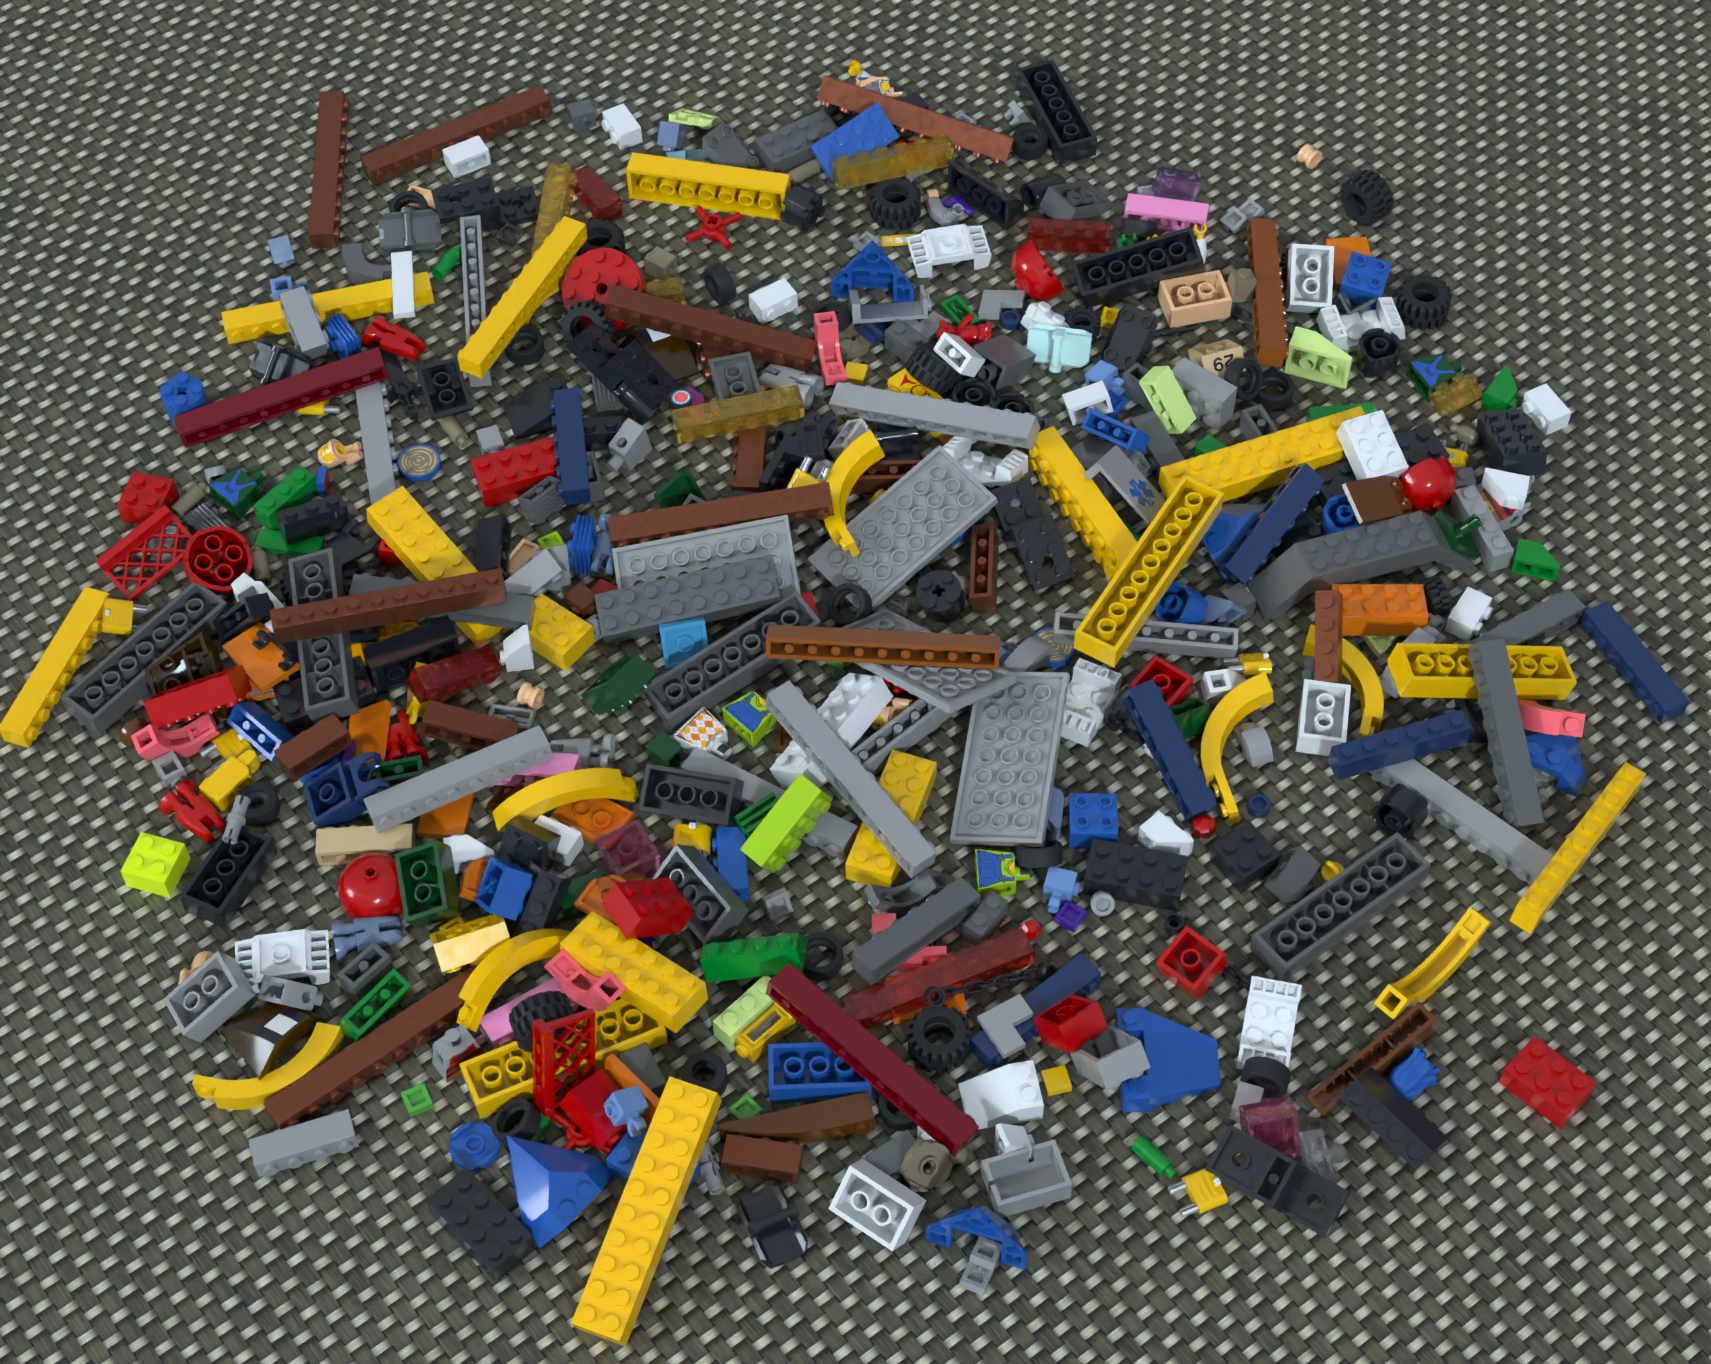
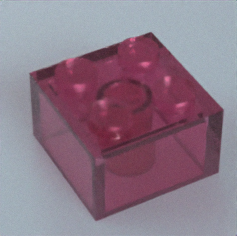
M638 819L595 840L597 854L609 874L620 876L626 881H637L643 877L645 878L657 872L662 865L659 851Z
M1289 1097L1239 1106L1241 1131L1290 1158L1301 1157L1298 1111Z

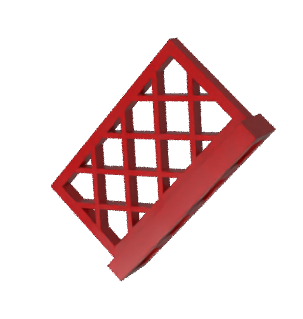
M164 505L95 560V562L126 598L134 601L183 561L185 549H179L180 539L190 540L192 535L172 514L168 507ZM174 522L177 525L176 534H165L166 527ZM153 538L160 539L159 549L148 548L149 541ZM164 539H175L174 549H163ZM135 552L142 553L141 563L130 562L131 556ZM147 553H158L157 563H146ZM162 553L173 554V560L168 564L161 563ZM117 567H125L124 577H114L111 572ZM129 567H140L139 577H128ZM145 567L156 568L155 575L151 578H144ZM127 582H138V588L129 594L126 591Z
M592 1008L547 1023L542 1018L532 1021L533 1104L544 1117L554 1115V1108L559 1107L567 1093L595 1073V1011ZM587 1019V1024L581 1031L577 1030V1025ZM565 1027L566 1029L558 1039L554 1037V1029ZM572 1032L576 1033L577 1036L570 1045L564 1043ZM586 1039L587 1044L582 1051L576 1050L581 1041ZM560 1046L566 1048L558 1059L554 1057ZM572 1052L578 1055L570 1065L564 1063ZM585 1059L587 1065L581 1072L577 1071L576 1068ZM560 1067L565 1068V1072L558 1080L554 1078L555 1073ZM572 1073L577 1075L570 1086L564 1084ZM561 1087L566 1089L561 1097H554Z

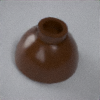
M143 718L130 720L121 731V742L129 748L136 749L131 735L143 729L149 723Z

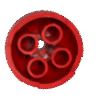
M1031 239L1015 251L1011 260V268L1017 279L1014 283L1019 290H1024L1032 299L1039 302L1051 301L1065 292L1062 283Z
M1441 456L1440 460L1436 461L1432 458L1426 459L1401 474L1402 490L1405 497L1411 502L1412 512L1420 510L1424 513L1436 511L1443 507L1444 503L1453 495L1457 486V475L1446 456Z
M214 526L199 530L190 538L183 554V568L188 580L191 583L195 582L206 587L216 595L232 592L231 583L243 573L249 575L253 564V555H251L247 540L237 531L225 526ZM212 565L217 567L215 571L211 570Z
M368 853L355 858L344 868L338 882V895L342 908L351 919L377 916L399 917L403 914L394 857L384 853Z

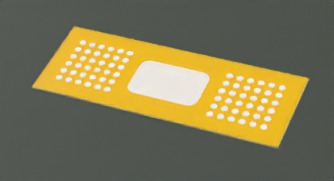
M917 234L881 236L882 247L908 245L906 237Z

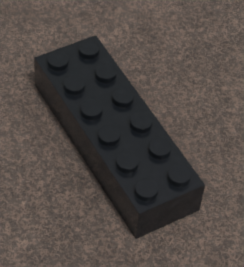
M1049 60L1017 68L1016 87L1036 124L1045 129L1048 135V146L1058 164L1061 165L1096 156L1097 136L1055 61Z
M1192 226L1071 262L1083 305H1086V309L1158 288L1159 282L1162 280L1205 273L1203 258Z
M1428 422L1395 436L1409 466L1408 469L1429 458L1436 461L1440 460L1441 456H1446L1449 460L1450 454ZM1347 458L1316 471L1325 481L1321 485V491L1315 497L1321 507L1324 508L1326 502L1331 497L1345 494L1342 484L1357 481Z

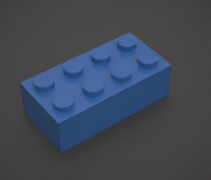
M877 102L812 145L809 150L831 183L900 136Z
M822 1042L768 1044L770 1103L821 1102L862 1092H868L869 1100H871V1084Z

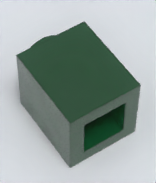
M663 731L657 737L651 738L646 745L647 757L655 765L675 768L684 760L683 748Z

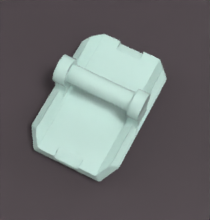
M1033 324L1029 326L1027 349L1036 354L1035 363L1049 364L1050 372L1059 373L1062 366L1080 369L1089 363L1092 333L1080 329Z

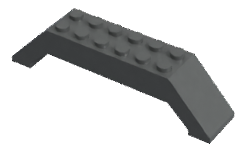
M1420 510L1297 542L1252 579L1247 587L1255 596L1256 605L1263 620L1267 621L1285 616L1289 609L1307 595L1315 593V591L1330 589L1332 584H1349L1432 561L1448 566L1452 572L1472 566V561L1470 558L1453 550L1435 518Z

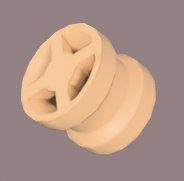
M1305 144L1297 155V161L1300 163L1304 162L1309 169L1316 167L1322 158V152L1314 150L1310 144Z
M525 682L519 689L517 702L522 705L527 704L529 708L536 710L544 698V689L540 687L534 688L531 683Z

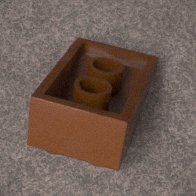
M1384 475L1342 484L1359 524L1366 525L1412 513L1411 502L1405 497L1402 490L1403 485L1397 477Z

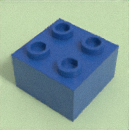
M1352 251L1339 293L1344 290L1350 302L1359 305L1374 297L1377 299L1382 297L1392 263ZM1377 300L1370 304L1369 307L1376 309Z
M1069 793V849H1091L1093 839L1117 843V794Z
M490 856L474 902L491 914L516 921L517 916L523 910L525 894L532 886L533 875L515 863Z

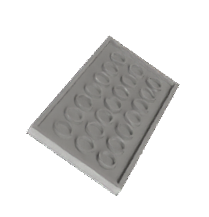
M939 445L847 524L848 531L855 541L860 554L852 557L849 550L844 552L841 545L836 546L832 538H830L807 560L834 588L844 583H853L865 589L871 597L873 611L994 507L998 500ZM855 593L846 595L844 598L858 611L860 606L859 596Z
M788 515L612 549L618 589L771 554L776 564L782 599L795 591L801 596Z
M888 609L841 627L931 632ZM856 663L878 677L886 679L895 686H899L910 694L925 700L927 703L949 714L1016 683V675L1000 666L999 670Z
M1011 672L1016 675L1015 684L973 703L950 834V842L952 844L1044 847L1070 680L1068 672Z

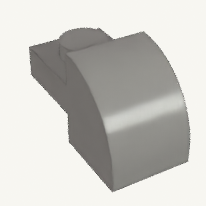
M1253 721L1233 728V736L1241 745L1242 755L1251 767L1273 761L1272 746L1263 726L1258 727Z

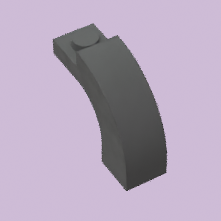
M362 243L342 244V257L346 273L356 285L392 279V265H374L366 261Z
M926 868L914 879L903 885L889 888L870 883L864 888V891L868 897L869 905L873 909H877L879 914L896 913V918H901L907 915L913 907L923 904L930 895H936L943 890L947 883L940 871Z

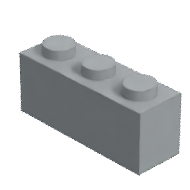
M546 548L504 581L506 592L510 594L526 593L537 598L541 593L544 594L547 591L546 587L549 584H556L564 578L563 573L567 569L553 550Z

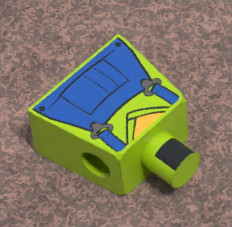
M753 691L722 708L723 722L752 747L757 745L776 722V718L765 707L766 697L762 698Z
M975 849L977 892L981 894L980 901L990 890L1002 897L1014 895L1016 893V881L1030 880V869L1015 866L1013 853Z

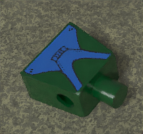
M1436 354L1409 361L1406 376L1429 403L1454 387L1457 373L1462 371V366L1458 360L1449 363L1443 355Z
M235 469L211 482L208 486L212 499L240 520L261 499L262 494L259 484L265 478L259 470H255L248 476L241 469Z

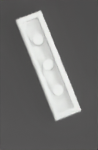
M412 251L391 253L394 319L415 317Z

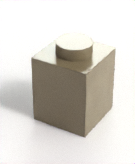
M658 246L651 252H648L644 258L645 272L664 283L678 271L676 256Z
M1251 269L1230 270L1227 288L1231 295L1232 303L1252 302L1257 280Z

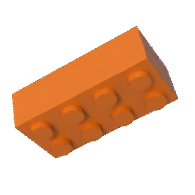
M1332 584L1331 590H1339L1343 595L1342 636H1409L1418 627L1423 629L1427 626L1429 616L1423 584Z

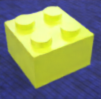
M141 832L120 872L128 887L171 898L191 858L184 843Z

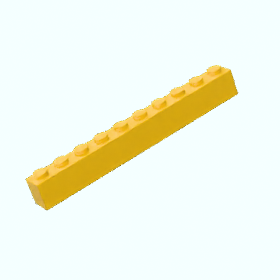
M564 216L555 225L552 233L545 238L543 245L539 250L535 251L530 262L525 264L520 275L513 280L511 287L507 292L503 293L498 304L493 306L488 317L481 322L476 333L470 336L466 346L459 351L457 360L460 371L483 379L588 239L585 223Z
M428 271L414 274L415 307L434 304ZM392 279L311 294L314 301L313 311H318L321 318V326L327 325V317H334V314L338 315V312L347 321L393 312ZM280 301L221 312L228 344L290 332L280 308Z
M1627 762L1623 764L1518 902L1509 920L1510 922L1530 934L1534 931L1638 792L1646 773Z

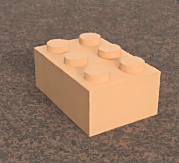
M1220 270L1159 282L1158 300L1170 328L1230 317L1232 298Z

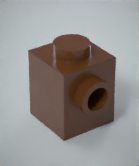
M579 582L564 594L566 609L583 620L598 614L595 593Z

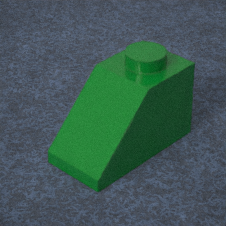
M1504 366L1484 392L1481 407L1493 411H1504L1516 407L1518 400L1515 398L1518 389L1509 367Z
M1519 538L1511 573L1555 582L1560 569L1559 563L1541 543Z

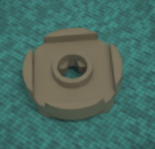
M852 322L848 328L839 333L840 352L847 354V357H860L869 351V347L872 344L857 332L860 326L865 325L864 323L853 324ZM854 337L855 340L852 341L851 339H848V338Z
M918 1139L906 1153L900 1166V1173L911 1187L920 1192H928L927 1189L933 1187L938 1188L944 1184L951 1172L952 1163L949 1162V1150L936 1140ZM929 1160L930 1168L923 1170L924 1164Z

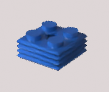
M338 312V315L334 314V317H327V326L324 329L330 338L328 342L329 348L332 353L336 352L338 354V360L361 353L359 336L344 316Z
M578 515L576 522L571 524V535L574 536L573 540L568 541V553H570L569 566L574 567L575 574L579 573L581 575L583 573L590 576L592 574L591 558L597 537L595 518L593 515L591 517L589 515L586 517Z

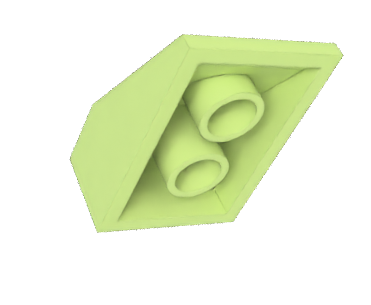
M1296 326L1289 343V354L1286 359L1284 373L1346 389L1353 358L1318 332Z

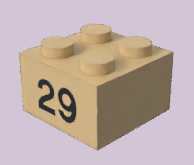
M1228 339L1188 349L1190 361L1218 377H1224L1226 368L1231 361L1236 358L1244 359L1242 346Z

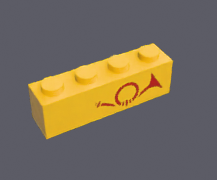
M906 368L888 379V389L894 392H909L917 396L928 395L934 399L943 400L938 393L916 381ZM931 432L934 437L939 438L943 443L953 437V435Z

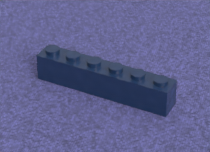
M580 388L553 390L554 399H550L551 411L555 412L556 416H552L553 429H557V432L553 433L554 445L559 447V449H555L556 463L560 462V466H556L557 479L562 481V483H558L559 497L563 496L565 505L591 502Z
M1307 463L1297 464L1217 568L1235 584L1239 582L1241 584L1249 583L1255 576V570L1268 560L1269 552L1281 543L1282 535L1295 525L1294 520L1308 508L1309 505L1307 503L1309 500L1319 494L1322 489L1321 485L1325 480Z
M1606 601L1585 610L1581 621L1583 630L1595 641L1597 648L1602 650L1607 656L1609 663L1618 670L1624 682L1630 685L1637 698L1646 705L1650 714L1660 724L1683 715L1689 700L1612 605Z
M1152 679L1128 689L1122 697L1185 821H1188L1212 810L1217 805L1216 796L1208 788L1204 772L1198 768L1192 749L1187 747L1184 741V734L1173 719L1171 708L1166 706L1160 687Z
M1458 710L1334 745L1331 747L1328 763L1337 781L1468 744L1472 726L1463 710Z
M1082 953L1078 954L1023 998L1032 1010L1033 1017L1014 1028L1025 1042V1046L1031 1038L1039 1037L1032 1018L1070 994L1084 997L1088 993L1093 994L1099 988L1101 972ZM984 1030L980 1031L970 1041V1051L989 1071L996 1066L1001 1067L1009 1058L1008 1056L1003 1059Z

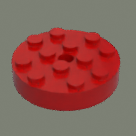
M612 248L590 250L579 256L570 265L562 283L564 307L567 309L569 306H573V304L588 300L599 301V304L606 305L612 284L646 293L644 275L639 266L621 251ZM607 287L606 293L601 295L600 291ZM584 316L580 325L586 329L594 322L589 317ZM618 320L613 322L614 326H617V331L629 325V323Z

